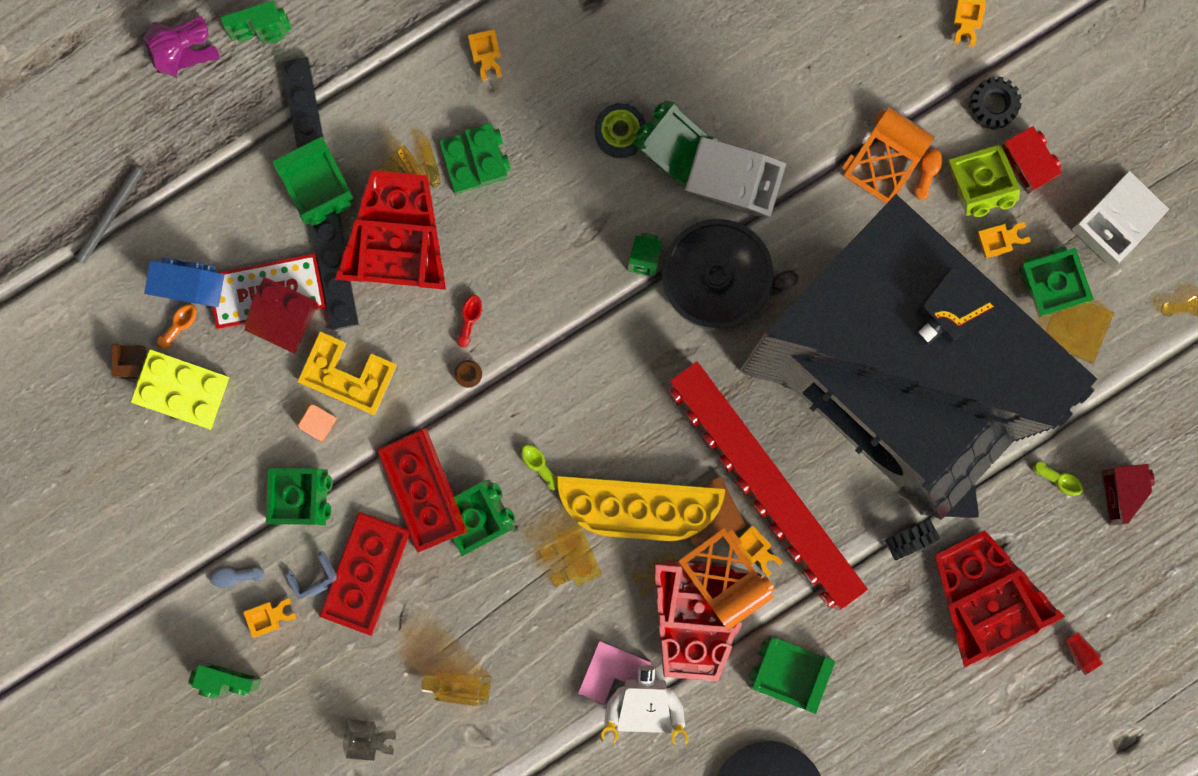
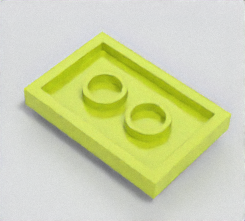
M148 349L130 403L211 430L229 377Z

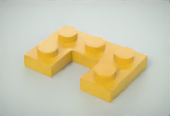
M320 332L298 383L375 416L397 364L370 354L359 379L336 369L347 343Z

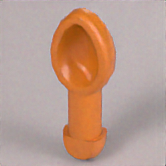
M938 149L930 150L922 159L921 171L923 174L918 188H915V197L919 200L927 198L932 178L942 167V155Z
M186 304L175 312L172 325L157 339L159 348H169L171 346L170 343L181 330L188 329L194 323L197 315L195 305Z

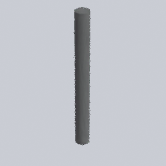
M136 165L133 167L75 257L84 264L86 263L144 173V170Z

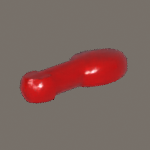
M477 295L469 296L461 308L463 322L459 336L456 339L457 345L461 348L469 345L473 323L480 318L482 313V302Z

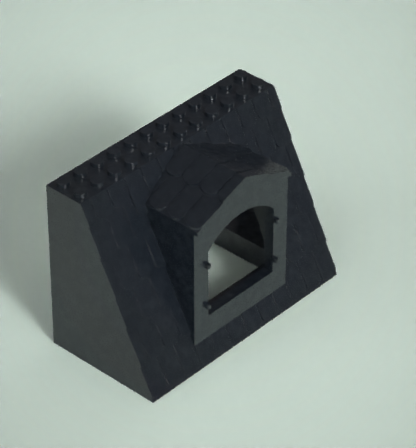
M897 194L887 202L765 332L740 370L745 375L784 385V388L796 391L811 405L809 409L813 412L816 410L856 447L855 451L858 454L862 453L900 488L897 494L901 498L940 520L946 516L950 508H953L970 490V487L991 467V464H994L1014 441L1017 442L1025 437L1029 438L1031 435L1035 436L1037 433L1041 434L1044 430L1047 432L1051 428L1055 429L1057 426L1061 427L1073 415L1070 411L1072 406H1076L1079 402L1081 404L1085 402L1095 391L1091 386L1097 381V378ZM956 265L999 311L951 343L946 341L940 334L930 345H926L915 333L927 320L920 313L919 308L945 274Z

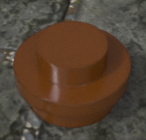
M465 360L457 365L454 376L459 385L465 388H472L481 381L482 369L475 361Z

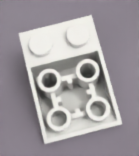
M701 137L685 190L754 216L771 217L786 163L763 154Z
M1129 171L1072 230L1112 268L1119 264L1167 213L1169 208Z

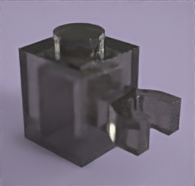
M347 719L342 745L346 759L374 761L376 750H380L384 754L393 755V746L384 745V742L387 739L396 740L395 731L385 730L378 733L373 721Z

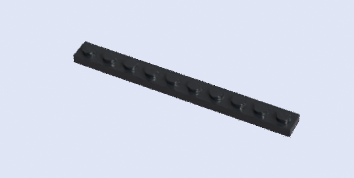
M308 57L281 62L297 149L320 137L324 139ZM335 211L325 215L326 219L323 222L312 226L332 331L359 326L351 281L335 280L345 251L339 214Z

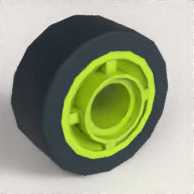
M616 103L607 106L599 113L595 122V139L600 149L605 154L614 158H626L634 155L639 150L632 143L636 139L635 134L638 129L646 124L644 116L637 108L629 104ZM618 125H623L628 129V133L622 137L617 136L613 133V129Z

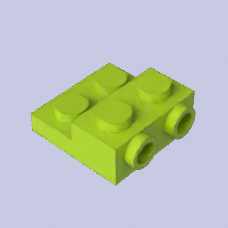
M1001 144L948 160V167L956 183L957 195L966 216L973 214L975 217H982L992 208L1000 206L1001 209H1009L1016 204V201H1019L1020 187Z

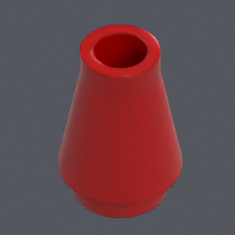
M1079 632L1065 640L1078 671L1081 670L1085 676L1104 664L1100 658L1102 655Z

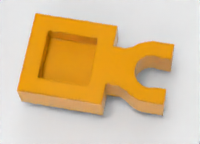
M957 0L953 25L960 26V29L954 36L953 44L958 45L960 37L966 35L969 37L968 47L975 46L976 34L974 29L980 30L982 27L986 0Z
M495 29L468 35L474 64L482 63L480 69L482 82L487 81L486 71L488 69H494L497 78L502 77L501 68L494 60L501 58Z
M1025 222L1016 224L1008 231L1005 224L978 231L977 236L984 259L1013 251L1011 244L1024 245L1030 243L1029 237L1021 239L1017 236V230L1026 227Z
M753 525L739 537L742 544L738 548L751 565L758 561L762 572L767 577L772 574L766 567L769 560L775 561L778 566L783 563L778 556L772 555L767 551L772 545Z
M291 598L281 601L276 608H273L272 603L268 602L243 612L252 638L280 629L278 622L280 620L292 621L298 618L296 613L290 616L284 613V607L292 604Z

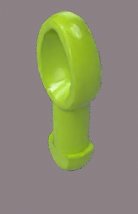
M532 445L523 446L521 457L524 464L529 469L537 471L548 484L547 487L549 489L557 490L558 476L555 477L545 465L543 453Z
M1037 461L1033 465V472L1036 475H1041L1055 483L1057 489L1063 494L1078 496L1083 492V486L1075 476L1069 473L1060 474L1046 466V463L1042 461Z

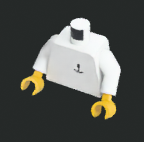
M650 665L639 666L638 679H626L625 686L619 687L607 703L604 720L606 728L600 734L602 742L604 741L605 732H611L614 735V744L618 739L617 731L671 733L673 728L675 730L671 735L673 745L676 746L675 737L678 734L685 736V744L687 745L689 738L683 730L685 727L683 705L674 690L666 687L665 680L655 679V667Z

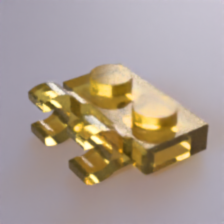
M579 524L555 534L554 537L557 543L539 551L543 561L562 554L568 569L551 576L555 587L572 579L577 587L602 576L583 529Z

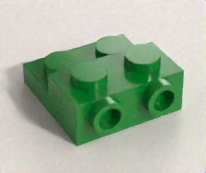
M274 0L221 17L223 26L233 41L238 40V42L248 41L254 37V34H257L262 43L273 44L281 41L283 36L288 35L287 31L292 30L284 8H278Z
M492 123L465 130L466 133L440 140L455 195L508 179L506 171L511 170L507 154L501 156L498 145H502L503 140L499 128L493 129Z
M1066 246L1051 250V255L1041 258L1040 254L1030 256L1024 259L1025 263L1019 267L1027 293L1031 294L1039 318L1094 300L1076 247L1067 250Z
M268 468L266 524L326 526V520L331 516V506L327 503V492L332 489V478L328 475V470L319 468Z
M490 479L480 482L454 497L468 531L453 538L461 556H465L515 529L513 525L515 516L511 509L505 508L500 498H502L503 494L499 485L492 483Z
M211 663L198 665L197 669L193 668L188 685L199 689V695L214 699L229 692L243 696L250 694V692L259 690L262 679Z

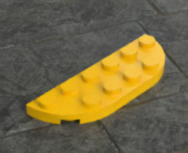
M558 476L557 481L562 504L577 524L592 533L609 537L677 541L689 538L701 532L714 520L723 504L725 489L563 476Z

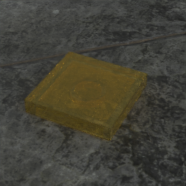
M1091 302L1052 314L1046 332L1072 356L1093 364L1115 312Z

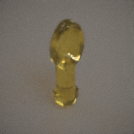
M423 136L418 141L425 162L426 172L432 188H437L441 182L440 172L429 138Z
M1198 296L1192 297L1187 302L1165 303L1161 307V313L1167 317L1180 313H1190L1198 316Z

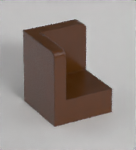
M112 344V377L116 379H138L146 358L145 346Z

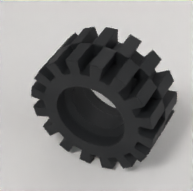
M990 77L988 80H983L971 94V101L969 102L971 117L975 116V122L977 124L979 122L982 123L983 128L991 127V130H996L998 127L1004 128L1018 115L1022 105L1020 103L1022 97L1021 94L1017 93L1018 87H1013L1011 85L1012 81L1009 79L1006 82L1003 81L1004 77H998V79ZM996 93L1004 98L1005 108L1002 112L992 113L986 108L985 99L989 94Z
M927 519L887 538L885 542L895 561L940 540V537L931 519Z

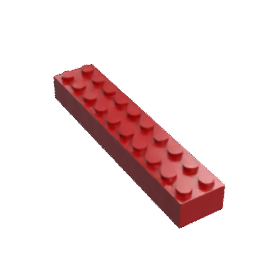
M696 361L673 378L668 385L670 388L668 395L677 406L679 404L684 406L687 411L684 416L693 428L698 426L704 433L701 439L710 450L715 448L721 457L718 459V462L727 473L730 471L734 473L738 479L734 483L743 495L748 493L754 500L751 506L759 517L766 516L771 525L768 529L777 540H784L788 546L785 549L788 556L794 563L800 562L805 570L802 571L805 579L811 586L817 585L822 591L819 597L828 608L832 609L834 607L836 610H842L865 593L868 588L699 362Z

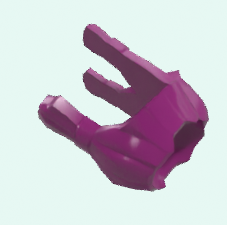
M198 16L192 21L173 29L158 22H152L148 31L143 36L148 55L157 73L177 78V72L180 69L191 67L198 63L219 60V53L215 46H209L205 50L199 51L186 48L194 44H205L209 33L207 24L202 16Z

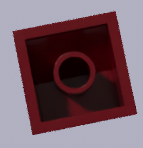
M264 277L252 300L244 330L295 354L319 304L303 294Z
M1148 464L1117 467L1101 471L1110 526L1129 524L1152 493L1155 477L1153 470L1149 469Z

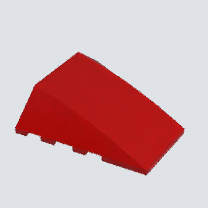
M372 170L335 280L375 282L447 290L428 175Z
M985 530L935 555L964 668L985 661L1037 635L1065 618L1060 610H1057L1052 605L1047 596L1028 579V576L1013 563L1008 554Z
M671 559L654 563L663 676L719 681L732 649V641L735 634L739 633L742 623H738L728 631L681 566L679 560ZM689 561L687 563L693 572L705 574L707 562ZM711 563L709 575L725 577L727 564ZM730 565L729 578L740 580L749 573L746 569ZM697 576V578L699 579V581H700V582L702 583V585H703V584H704V577H698V576ZM708 578L706 590L712 599L723 592L724 581ZM728 581L727 589L735 584V582Z

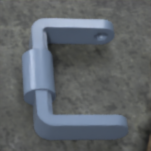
M323 551L318 553V557L328 575L327 579H321L308 586L307 590L302 591L291 570L285 572L286 578L297 598L301 599L309 595L313 597L328 588L327 585L336 580L337 575Z

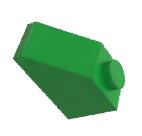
M642 233L641 236L635 235L628 272L655 277L663 242L657 240L658 236L649 233Z

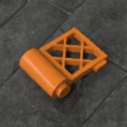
M888 107L886 111L881 108L873 120V123L877 126L856 157L850 155L842 167L846 171L843 177L885 204L895 194L899 193L935 138L934 135L891 107ZM875 138L885 144L887 155L871 158L869 146ZM890 148H892L898 153L891 154ZM867 151L868 159L861 160L865 152ZM903 155L912 161L906 171L894 173L892 157ZM888 158L891 174L875 177L872 162ZM869 163L872 178L859 180L852 175L857 165ZM901 175H903L902 178L900 179V181H899L898 184H897V182H896V176H901ZM892 178L894 190L889 198L878 192L877 180ZM873 182L874 189L866 183Z
M723 528L679 560V563L729 631L772 600L774 596L771 592L776 589L766 576L762 579L759 577L738 548L742 542L733 530L727 532ZM722 537L730 545L728 557L712 555L714 543ZM709 547L708 554L701 553ZM733 550L739 559L732 558ZM696 556L708 558L705 574L693 572L687 563ZM711 558L727 561L725 577L709 575ZM731 562L743 563L749 573L740 580L729 578ZM697 576H698V577H704V584H703V585H702V583L699 581V579L697 578ZM708 578L724 581L723 592L714 599L706 590ZM728 581L735 582V584L727 589Z

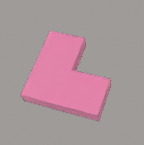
M599 641L578 694L604 704L615 678L623 682L626 679H638V667L641 665H651V662Z

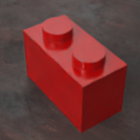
M1034 126L1002 145L1008 162L1028 194L1062 174L1059 159L1055 154H1050L1046 147L1047 140L1040 130L1036 131Z

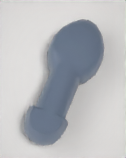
M222 567L215 570L210 575L209 580L214 586L227 588L232 587L239 581H259L264 577V571L261 567L245 570Z

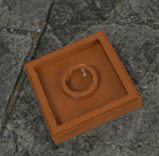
M722 477L701 486L725 489L723 504L714 520L701 532L689 537L695 549L723 528L727 532L731 530L736 532L746 527Z

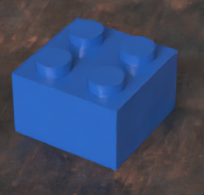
M161 257V262L150 261L144 294L219 307L224 274L215 273V267Z

